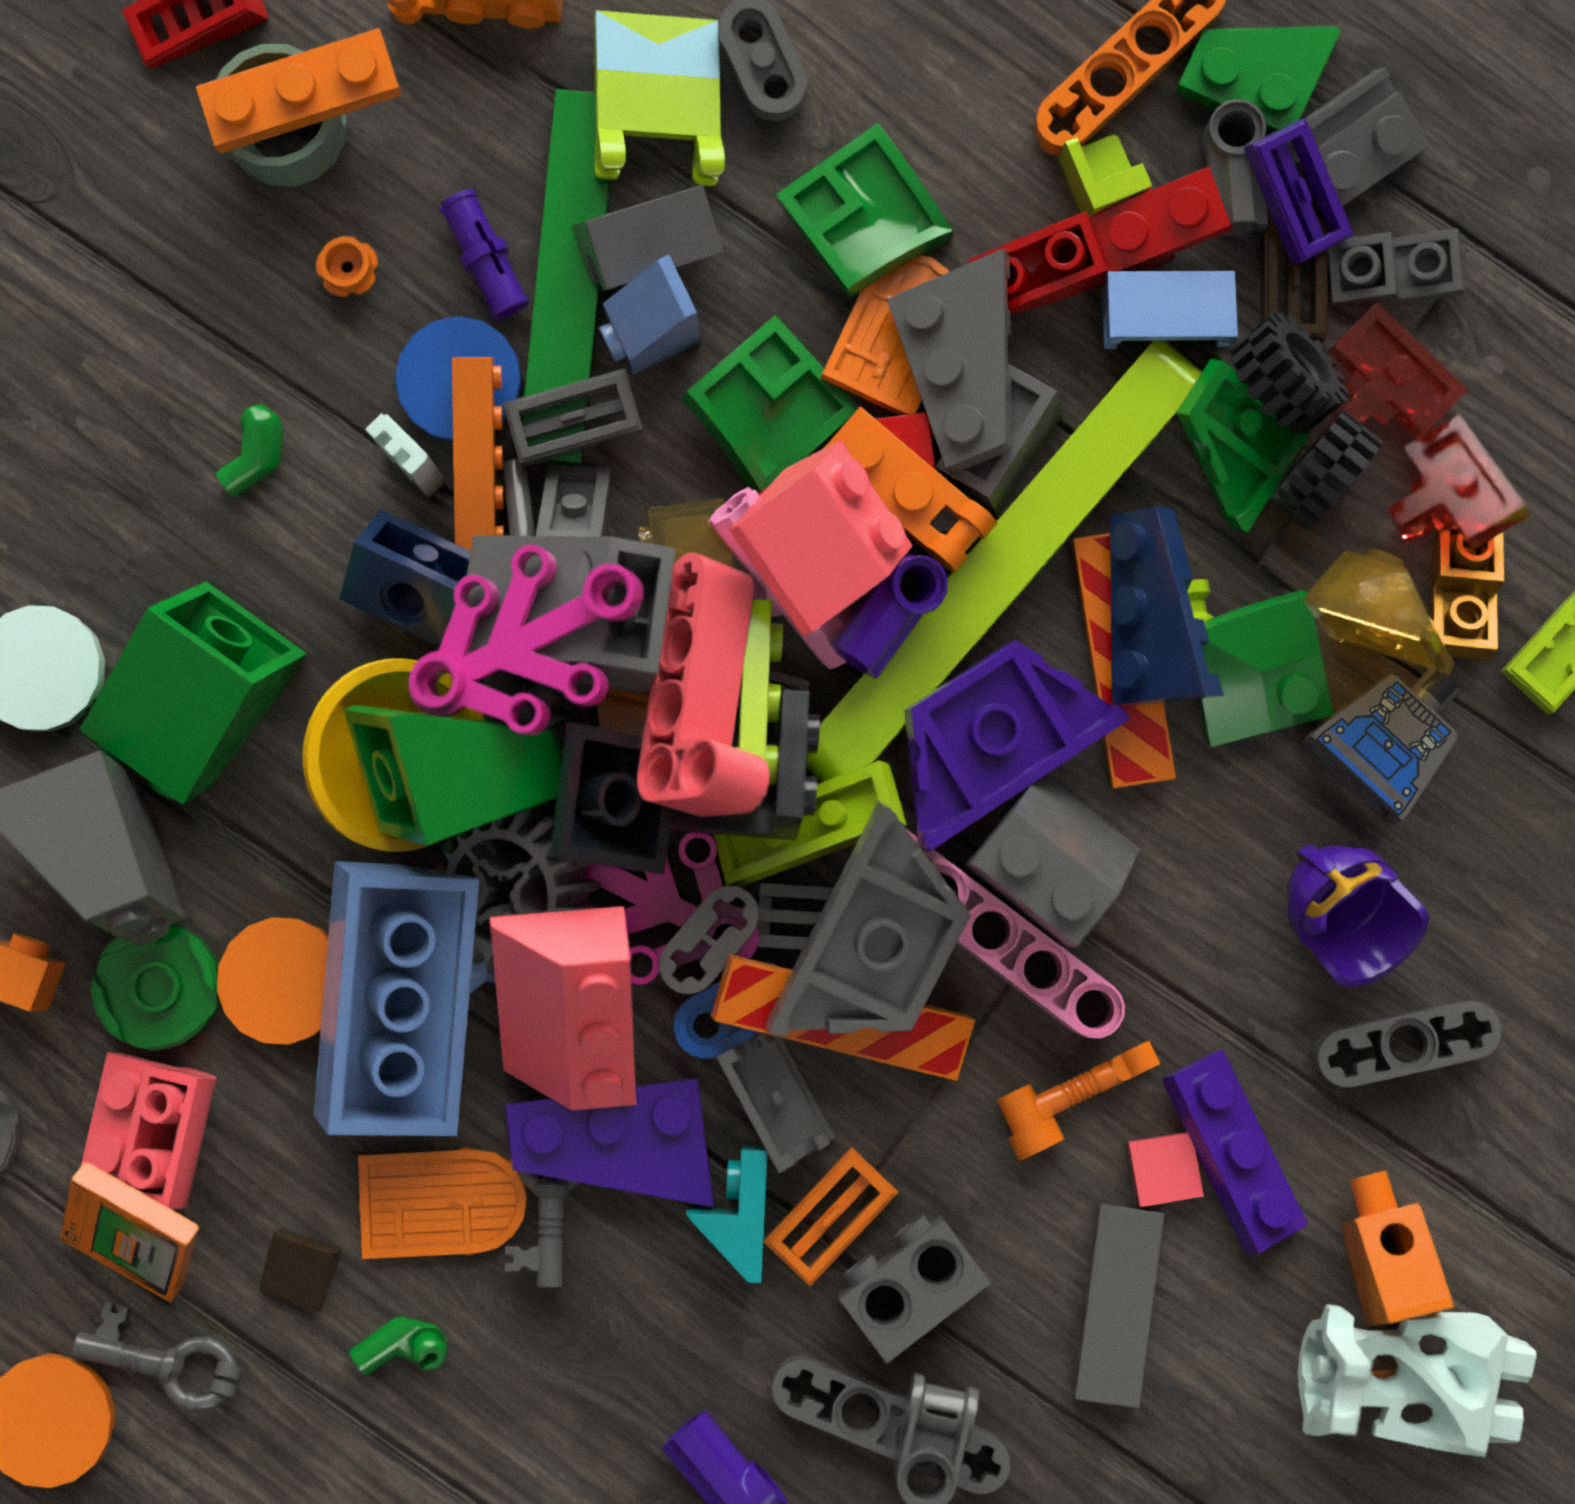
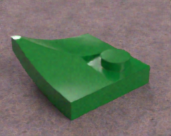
M879 123L872 126L776 194L778 205L849 298L894 269L930 250L948 243L954 238L953 230L938 206Z
M776 315L687 390L681 399L719 444L747 487H750L751 490H755L757 493L767 488L784 469L810 456L840 429L859 408L842 388L821 379L824 368Z
M1304 590L1295 591L1236 609L1204 622L1209 642L1203 645L1202 649L1209 674H1218L1224 695L1222 697L1197 699L1204 739L1210 747L1333 716L1309 593Z

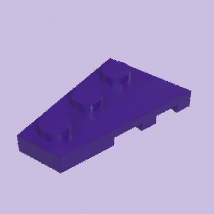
M697 1078L636 1086V1105L571 1111L551 1098L504 1104L511 1168L515 1171L714 1207Z

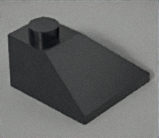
M567 723L550 851L551 857L664 874L672 808L646 801L639 794L637 773L643 740L642 736L579 723Z

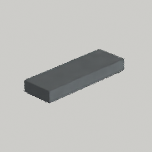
M1098 1202L1073 1397L1077 1400L1140 1408L1165 1214L1162 1211Z

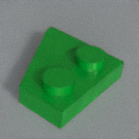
M1334 26L1204 29L1175 93L1214 111L1226 101L1234 99L1247 100L1256 105L1262 112L1266 123L1265 134L1269 135L1285 128V126L1294 121L1300 120L1341 30Z
M1210 359L1178 409L1177 415L1228 525L1235 530L1248 533L1311 431L1305 435L1302 432L1295 434L1291 432L1289 426L1284 429L1278 425L1276 416L1273 413L1270 416L1266 415L1261 410L1263 404L1259 399L1253 400L1246 391L1250 387L1248 384L1239 381L1236 370L1222 360Z

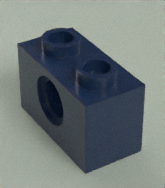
M381 509L354 541L339 599L365 611L371 616L380 618L430 644L440 647L456 605L454 602V589L457 583L467 576L471 551Z

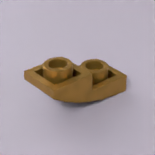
M1448 520L1439 521L1436 529L1430 584L1428 619L1429 655L1491 661L1497 652V592L1504 582L1503 526Z

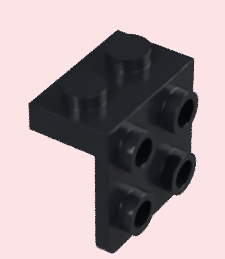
M783 690L779 722L767 723L766 745L778 746L776 785H768L760 806L747 813L706 817L672 808L670 827L679 832L796 840L803 815L814 816L817 794V777L805 776L806 753L817 754L820 734V715L808 714L809 692ZM737 708L731 746L737 748L739 708Z

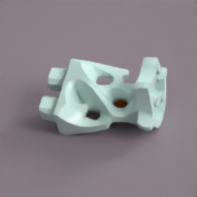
M1326 1304L1321 1318L1313 1320L1307 1327L1301 1345L1298 1365V1388L1304 1417L1303 1431L1305 1434L1322 1436L1336 1432L1356 1435L1360 1406L1382 1407L1379 1418L1373 1422L1372 1434L1380 1438L1441 1451L1482 1457L1486 1456L1488 1442L1518 1443L1520 1441L1524 1421L1523 1408L1516 1401L1497 1398L1500 1379L1524 1383L1529 1382L1533 1375L1536 1351L1527 1342L1508 1336L1490 1317L1478 1313L1432 1312L1401 1320L1398 1329L1368 1331L1354 1328V1317L1340 1306ZM1432 1334L1443 1338L1446 1345L1442 1354L1426 1355L1423 1353L1419 1345L1422 1336ZM1389 1354L1398 1363L1397 1369L1370 1371V1362L1377 1355ZM1425 1404L1431 1407L1433 1415L1428 1421L1416 1424L1405 1422L1401 1412L1407 1405Z

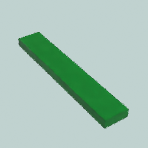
M556 89L524 397L592 378L601 284L593 286L571 226L607 215L609 209L611 180L599 179L594 175L596 135L595 92ZM590 397L522 416V425L589 407ZM587 423L527 440L528 446L531 447L584 432L587 429ZM584 450L540 463L583 466Z

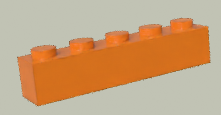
M452 357L455 544L471 551L473 535L504 536V525H497V510L504 509L503 486H496V470H503V446H496V430L503 429L502 406H495V390H502V366H495L493 357Z

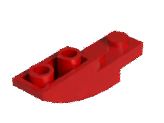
M1206 167L1090 216L1084 211L968 259V262L971 263L1003 248L1006 250L1010 257V279H1007V308L1010 311V315L1102 287L1104 286L1107 272L1146 271L1177 259L1175 253L1230 232L1233 228L1210 167Z

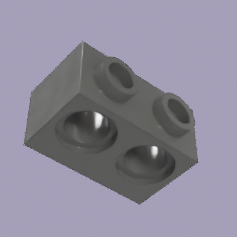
M924 1214L919 1215L893 1236V1239L898 1244L897 1247L878 1261L872 1253L865 1256L841 1276L846 1286L838 1291L840 1302L886 1363L898 1356L991 1284L986 1274L940 1214L931 1221H928ZM931 1246H943L953 1254L952 1268L942 1278L930 1279L918 1271L919 1256L925 1249ZM879 1286H891L897 1289L902 1295V1304L898 1312L888 1318H878L870 1314L865 1307V1302L873 1289Z

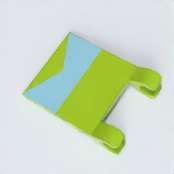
M596 10L594 14L596 125L594 175L596 178L605 180L618 179L620 169L623 168L626 161L624 136L693 140L692 181L698 186L702 184L703 186H715L718 176H721L725 169V155L721 139L718 20Z

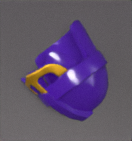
M1306 844L1295 852L1300 862L1294 868L1287 886L1288 921L1300 941L1310 948L1328 974L1338 984L1344 987H1359L1381 979L1401 965L1418 947L1428 928V912L1397 880L1398 875L1381 857L1368 849L1338 845L1318 849L1312 844Z

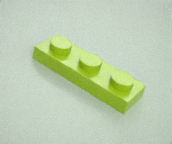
M753 599L739 691L737 749L761 756L766 761L769 769L768 785H776L778 746L766 745L767 723L779 722L781 685L769 684V662H781L783 624L771 623L772 600Z
M879 760L817 784L814 816L803 815L796 840L713 834L726 885L742 887L857 844L878 800L887 804L892 809L903 826L907 825L890 764Z

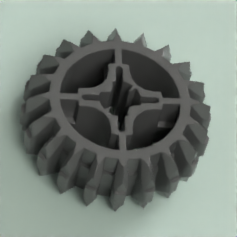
M535 805L456 834V838L448 839L446 843L440 846L449 861L440 862L432 869L473 876L480 879L472 962L479 964L485 960L487 974H495L490 917L598 909L596 905L588 900V893L597 891L602 884L587 878L585 868L590 867L592 863L550 856L555 815L546 816L545 806ZM508 840L520 845L533 858L526 861L518 851L511 852L503 841Z

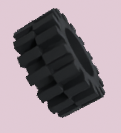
M1271 313L1231 349V354L1233 355L1231 358L1232 366L1240 370L1236 375L1241 383L1248 384L1250 387L1246 392L1253 400L1259 399L1263 404L1261 410L1266 415L1270 416L1273 413L1276 416L1277 424L1284 429L1289 426L1292 433L1299 434L1302 432L1303 435L1309 433L1347 400L1346 396L1349 394L1348 388L1343 385L1346 382L1343 374L1334 369L1337 363L1333 357L1326 356L1322 351L1325 347L1318 339L1314 342L1310 338V331L1303 325L1298 328L1295 319L1288 315L1284 318L1282 313Z
M1345 410L1341 411L1271 495L1269 501L1309 532L1322 520L1331 507L1337 503L1348 487L1353 484L1358 475L1379 451L1384 441Z

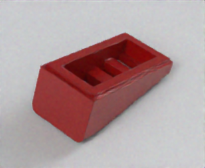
M139 0L122 9L145 66L151 69L241 33L269 18L262 0H233L234 4L231 6L228 0H209L214 15L209 18L206 17L200 0ZM183 5L192 26L184 30L175 7ZM157 14L161 15L170 37L164 42H161L151 19L152 16Z

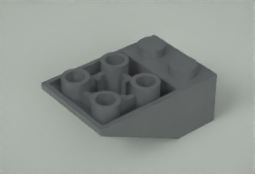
M473 535L467 576L479 575L492 581L499 591V603L493 613L479 618L468 654L488 644L513 576L511 570L512 557L522 546L533 544L549 551L554 556L557 570L555 577L548 585L538 588L526 624L583 595L584 582L592 570L603 564H617L631 571L638 577L643 589L641 605L630 618L617 622L600 618L535 653L571 666L586 663L599 668L607 677L608 689L642 695L648 694L659 671L676 548L611 536ZM536 555L528 560L525 567L528 577H534L540 572L542 568L541 557ZM618 584L611 589L609 602L612 607L622 604L626 599L627 589L624 584ZM478 585L470 591L468 600L471 607H476L482 603L485 595L482 585ZM586 673L579 678L577 683L594 686V678L591 673Z

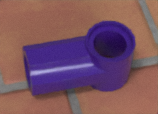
M905 555L886 579L863 596L829 645L838 656L852 667L871 678L877 679L923 614L935 610L943 602L948 585L945 570L938 561L928 556ZM911 567L917 575L918 588L915 595L906 600L900 589V579L903 573Z
M706 1408L685 1422L662 1445L665 1453L704 1499L702 1504H789L768 1473L756 1461L752 1460L749 1462Z

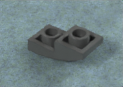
M1458 228L1396 238L1393 237L1391 232L1353 237L1328 249L1334 305L1388 304L1466 295L1461 237Z

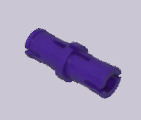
M474 189L463 190L442 201L441 206L438 208L441 214L444 215L463 253L459 261L464 271L467 273L472 272L491 310L493 319H505L526 308L530 301L528 296L524 294L506 257L510 249L503 237H496L477 198L476 191Z

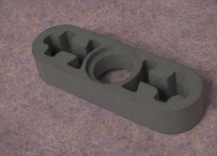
M1458 1001L1329 1030L1316 1041L1312 1051V1062L1315 1071L1324 1081L1341 1087L1360 1086L1484 1058L1491 1054L1498 1046L1502 1032L1501 1024L1496 1013L1487 1005L1474 1001ZM1467 1012L1470 1020L1481 1021L1483 1025V1032L1474 1035L1473 1041L1475 1046L1470 1048L1467 1040L1450 1039L1439 1042L1437 1033L1429 1021L1437 1017L1436 1029H1452L1463 1025L1462 1014ZM1403 1025H1410L1417 1029L1423 1039V1048L1420 1055L1408 1063L1398 1061L1392 1055L1389 1047L1392 1033ZM1375 1031L1374 1049L1378 1059L1383 1064L1382 1069L1375 1070L1376 1059L1369 1057L1351 1062V1073L1346 1076L1342 1068L1329 1065L1328 1056L1338 1052V1041L1343 1039L1346 1048L1361 1049L1373 1045L1367 1037V1033ZM1439 1043L1445 1051V1054L1442 1056H1438Z

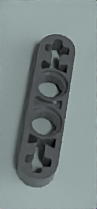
M801 1354L790 1356L779 1364L773 1375L772 1394L775 1403L782 1412L806 1424L896 1460L902 1434L901 1425L907 1396L811 1356ZM802 1369L808 1370L812 1373L811 1384L826 1393L830 1392L831 1380L842 1383L843 1385L833 1397L831 1417L818 1414L824 1407V1400L805 1394L800 1403L791 1401L790 1388L783 1384L785 1377L797 1378ZM859 1393L867 1394L874 1398L880 1409L875 1423L865 1429L852 1428L842 1417V1407L845 1401L852 1395ZM927 1407L929 1409L941 1411L933 1407ZM974 1425L965 1451L978 1454L982 1445L991 1447L990 1456L998 1465L994 1471L984 1469L980 1473L979 1478L970 1476L971 1467L965 1459H962L957 1487L983 1495L992 1493L1004 1485L1009 1477L1011 1462L1008 1450L1000 1437L991 1431ZM921 1460L911 1467L940 1480L942 1479V1467L932 1460Z

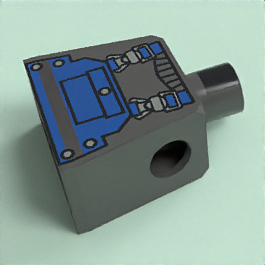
M1430 666L1411 688L1399 677L1390 674L1372 684L1335 712L1333 716H1330L1307 733L1299 742L1387 824L1402 821L1410 813L1458 738L1456 730L1438 714L1460 690L1447 674L1434 666Z

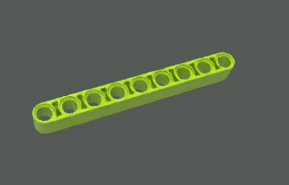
M1153 341L997 520L996 527L967 555L968 559L958 571L951 573L947 578V593L943 602L935 610L923 614L879 677L875 679L864 674L820 725L817 754L806 753V770L811 775L817 777V780L822 783L877 761L906 727L904 710L939 688L1174 417L1202 373L1199 368L1167 341Z

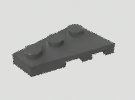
M1004 248L887 299L945 467L952 475L1012 451L1011 375L1008 372V335H1011L1010 311L1007 308V279H1010V257Z

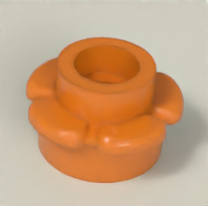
M342 236L331 240L324 246L316 261V272L319 277L324 279V288L332 295L342 298L349 296V293L361 295L367 292L376 280L374 269L378 266V259L370 245L366 243L361 244L356 238L351 236ZM346 262L353 264V270L349 273L342 271V266Z

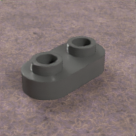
M734 0L724 9L719 21V37L722 49L750 109L759 117L769 121L786 120L794 116L802 108L806 99L807 78L803 66L778 12L766 0ZM747 28L757 29L762 34L761 38L755 43H746L740 39L739 35ZM772 83H779L787 89V93L779 99H772L765 94L764 90Z

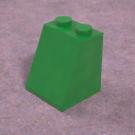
M203 582L146 609L79 731L95 741L99 750L111 759L127 764L145 777L151 788L158 794L169 799H175L183 805L213 786L300 667L307 653L211 584Z
M359 705L343 709L379 832L429 845L558 797L564 749L558 739L553 737L551 730H544L540 734L527 736L513 731L508 727L507 723L453 716L438 717L427 713Z

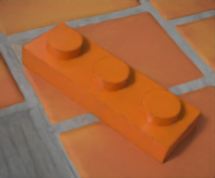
M380 28L196 86L214 146L220 154L402 96Z

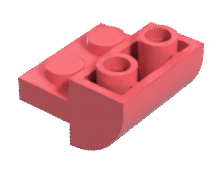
M107 1052L81 1166L84 1162L87 1164L91 1163L169 1209L186 1208L217 1077L192 1068L174 1067L123 1053Z

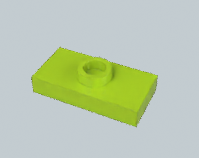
M1575 590L1501 670V673L1547 715L1554 713L1575 690Z

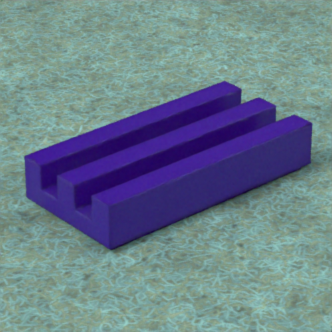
M1306 118L1294 121L1285 126V128L1243 147L1292 264L1304 262L1354 236ZM1290 140L1329 233L1324 235L1311 205L1312 197L1304 178H1300L1286 142Z

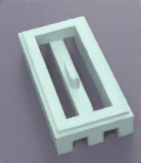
M381 413L365 429L384 454L393 463H396L401 471L411 481L413 480L428 498L444 484V477L430 457L387 414L384 416Z

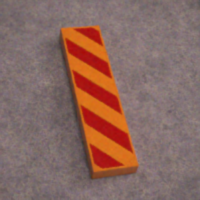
M1110 533L1073 538L1071 546L1095 695L1112 705ZM1164 703L1131 707L1120 706L1126 710L1131 719L1102 737L1110 789L1176 779Z
M728 954L710 1015L714 1021L954 1081L958 1080L975 1023V1019L970 1015L925 1004L912 1031L880 1032L875 1028L867 1027L855 1033L829 1034L827 1029L789 1030V1035H775L767 1030L765 1023L792 970Z

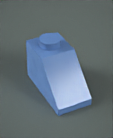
M670 255L656 260L603 303L609 323L599 327L601 335L614 362L626 358L633 375L701 343L697 311Z

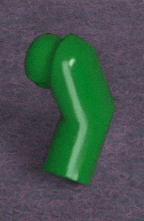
M260 404L252 405L243 412L240 418V425L243 427L241 455L215 472L217 478L232 498L237 497L273 472L281 462L284 429L279 416L267 406Z
M399 1316L391 1319L349 1350V1353L357 1368L365 1376L370 1375L395 1356L417 1362L420 1369L428 1371L434 1370L444 1363L447 1357V1338L444 1332L432 1323Z

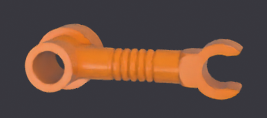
M1150 1042L1142 1043L1091 1068L1089 1072L1085 1071L1084 1074H1079L1078 1077H1073L1072 1080L1069 1079L1066 1083L1063 1082L1061 1085H1056L1036 1095L1032 1085L1028 1084L997 1099L996 1101L1013 1134L1008 1140L1018 1161L1065 1140L1054 1115L1069 1109L1070 1106H1075L1076 1103H1081V1100L1085 1101L1087 1098L1097 1095L1098 1092L1102 1093L1159 1065L1160 1062Z

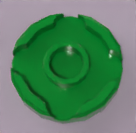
M169 925V933L145 944L134 945L131 941L125 942L116 937L107 944L99 958L101 959L97 964L96 973H93L90 989L95 1013L108 1032L120 1041L128 1043L133 1047L153 1051L185 1045L207 1029L220 1006V999L217 993L218 959L202 938L182 926Z

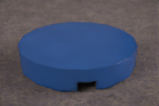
M461 316L435 320L413 334L400 353L395 375L399 402L413 423L434 439L453 443L452 357H493L495 366H502V390H495V406H502L503 424L507 420L503 403L519 399L523 385L518 357L504 335L482 320Z

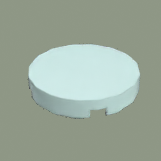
M28 605L4 614L0 618V720L21 730L53 732L75 724L86 714L85 711L91 706L93 700L97 699L104 686L105 658L98 638L79 618L53 606Z

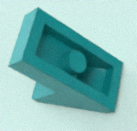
M742 1145L741 1160H728L726 1199L739 1200L738 1210L690 1207L687 1208L686 1215L748 1283H761L767 1150L764 1146Z

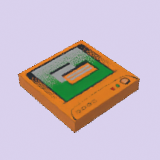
M84 1162L71 1179L60 1240L171 1303L184 1284L199 1227L194 1222L91 1163L87 1164Z

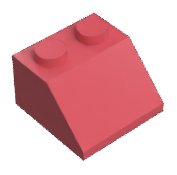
M841 440L784 469L729 529L803 637L817 630L886 579L913 546L905 535L899 519L890 513L869 482L863 466L852 457Z

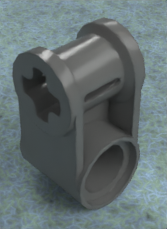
M913 1374L904 1407L901 1425L902 1434L894 1464V1478L900 1495L907 1504H947L952 1499L956 1490L964 1451L969 1443L975 1422L979 1400L978 1388L969 1386L962 1392L926 1383L924 1375ZM927 1407H933V1408H937V1409H941V1410H945V1411H949V1412H953V1413H952V1414H949V1413H945V1412H941V1411L929 1409V1408H927ZM921 1460H932L943 1469L939 1485L928 1492H918L907 1484V1474L910 1468Z

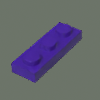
M1224 1050L1210 1052L1162 1078L1165 1089L1186 1132L1190 1136L1197 1155L1245 1254H1259L1307 1226L1308 1223Z

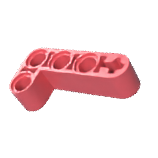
M687 553L681 556L673 566L659 671L650 689L637 773V787L639 794L644 800L693 815L706 817L742 814L753 811L761 803L769 784V769L766 761L761 756L731 747L754 596V585L751 577L746 572L697 553Z

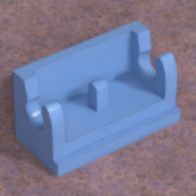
M1235 271L1107 272L1100 296L1104 349H1117V344H1121V341L1215 340L1217 348H1230V343L1236 342L1238 326Z

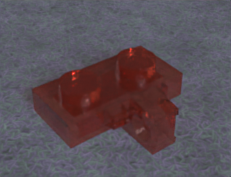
M1378 302L1328 351L1353 375L1344 384L1353 398L1329 421L1330 423L1343 410L1361 424L1373 415L1384 425L1394 415L1419 439L1468 391Z
M1460 414L1404 447L1409 462L1420 478L1410 486L1412 494L1388 507V512L1392 524L1406 544L1433 531L1436 527L1440 532H1444L1455 525L1469 547L1474 550L1529 517L1526 504Z

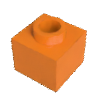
M13 933L10 942L0 941V1001L29 1012L48 1011L66 962L47 956L51 945L25 935Z

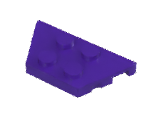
M1017 640L1008 642L906 708L904 711L917 839L922 851H932L1131 719L1126 710L1117 704L1110 705L1083 688L1084 683L1064 670H1055L1044 662L1042 656Z

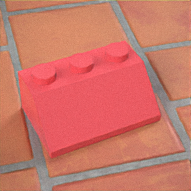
M624 906L490 917L503 1071L571 1111L636 1105L631 971Z

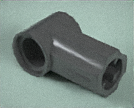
M1234 99L1226 101L1216 108L1201 136L1199 147L1202 159L1206 162V167H1210L1233 228L1232 231L1222 234L1224 237L1243 236L1252 232L1262 231L1268 225L1266 200L1243 148L1245 146L1231 147L1220 138L1218 129L1222 127H1235L1242 132L1247 145L1265 137V119L1256 105L1247 100Z

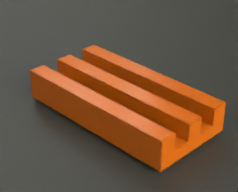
M851 1146L763 1239V1242L811 1287L899 1192ZM853 1166L860 1175L804 1235L789 1248L783 1242L786 1236ZM871 1183L879 1191L810 1266L804 1263L800 1258Z

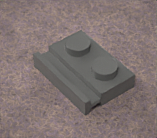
M1386 67L1375 69L1306 117L1342 206L1430 146L1400 91L1396 92L1388 79L1390 73ZM1290 140L1286 142V144L1292 156L1294 164L1297 168L1300 178H1304L1312 197L1311 202L1316 208L1318 214H1321L1318 204L1311 190V187L1308 183L1306 175L1296 154V151Z

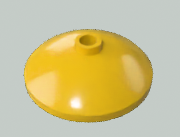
M389 658L373 661L353 669L336 681L323 695L313 711L306 729L303 744V770L312 801L324 819L337 832L349 840L371 849L388 852H406L421 849L432 844L423 845L379 832L343 709L359 705L425 713L416 706L409 690V676L412 668L419 660ZM449 673L442 675L437 682V691L440 696L449 693L452 687L453 680ZM465 707L453 715V717L485 720L482 712L469 707Z

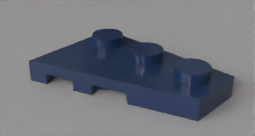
M1155 506L1110 515L1112 705L1117 704L1118 706L1131 707L1224 696L1218 674H1209L1202 646L1209 642L1204 619L1194 618L1187 590L1193 578L1174 509Z

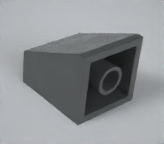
M101 750L0 789V832L84 920L125 942L131 941L132 944L138 945L164 937L169 933V925L186 919L140 780Z
M1046 774L1025 788L961 868L1060 946L1068 948L1077 947L1117 898L1141 849L1050 775Z

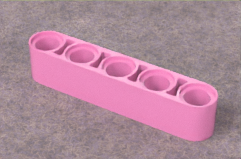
M908 831V833L911 835L914 841L918 844L917 837L910 831ZM935 850L924 852L939 874L948 877L952 881L956 896L971 914L956 943L958 946L1072 1032L1088 1038H1103L1111 1035L1120 1027L1124 1019L1125 1004L1122 995L1112 984ZM984 912L998 915L1004 921L1006 927V936L1003 943L994 949H985L979 946L972 934V925L975 919ZM1037 951H1044L1050 954L1057 966V975L1054 981L1049 986L1041 989L1032 986L1026 980L1024 974V964L1027 958ZM1090 990L1101 993L1108 1004V1013L1105 1020L1094 1027L1083 1025L1076 1013V1004L1079 997Z

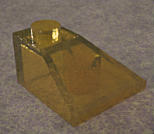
M1368 549L1366 556L1345 550L1309 590L1305 604L1330 638L1448 675L1451 674L1455 663L1408 570L1403 567L1404 561L1399 557L1377 549Z

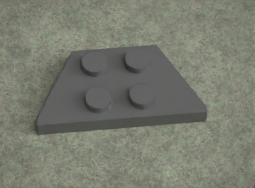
M878 800L765 1023L769 1032L775 1035H789V1030L827 1029L829 1034L855 1033L867 1027L875 1028L880 1032L912 1031L971 914L887 804Z

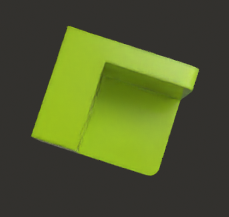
M1110 135L1081 147L1077 137L1064 142L1058 160L1080 213L1086 211L1090 216L1151 190L1152 183L1143 163L1131 167L1118 136Z

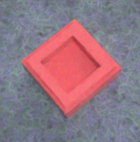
M1186 1131L1126 1142L1136 1200L1139 1207L1204 1196L1196 1150Z

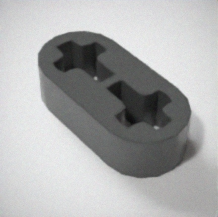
M724 886L715 889L704 899L666 945L660 956L659 970L662 979L669 988L682 994H694L703 991L714 982L725 968L728 954L736 955L759 924L760 910L752 894L741 887ZM737 897L742 899L746 904L741 913L744 919L748 921L746 926L741 931L734 926H730L718 940L713 938L708 932L720 917L719 913L714 909L716 902L721 899L724 902L731 903ZM702 939L712 947L700 962L702 969L706 971L704 977L698 980L694 976H689L683 982L678 980L674 973L679 965L672 958L675 952L680 949L684 953H690Z

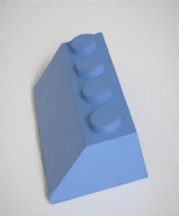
M334 861L313 1115L327 1135L457 1136L479 878L401 864Z

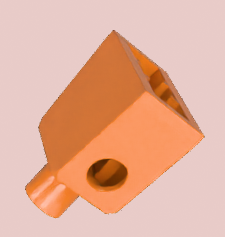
M1387 1171L1349 1180L1360 1218L1341 1224L1367 1327L1388 1324L1454 1307L1419 1204L1397 1207ZM1382 1230L1388 1232L1393 1238L1394 1251L1392 1254L1385 1251L1381 1245L1380 1234Z

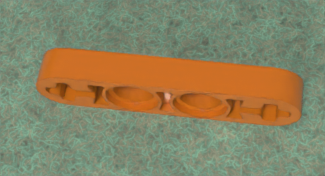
M1150 0L1042 102L1038 108L1033 128L1035 139L1040 147L1050 154L1060 156L1064 142L1077 137L1081 147H1083L1202 35L1204 29H1209L1221 14L1226 0H1207L1205 4L1207 10L1200 4L1195 5L1184 15L1181 24L1173 15L1182 8L1185 0ZM1146 26L1159 27L1168 36V49L1159 55L1145 54L1136 44L1135 34L1137 31ZM1105 67L1115 69L1124 79V90L1113 97L1099 95L1094 91L1090 82V76L1094 71ZM1074 90H1077L1086 108L1075 119L1072 128L1074 135H1071L1066 130L1060 131L1055 135L1050 131L1053 121L1051 114L1055 113L1060 118L1067 116L1077 105L1079 96L1073 93ZM1092 111H1094L1095 113H1098V115H1097V116H1094V115L1092 114Z

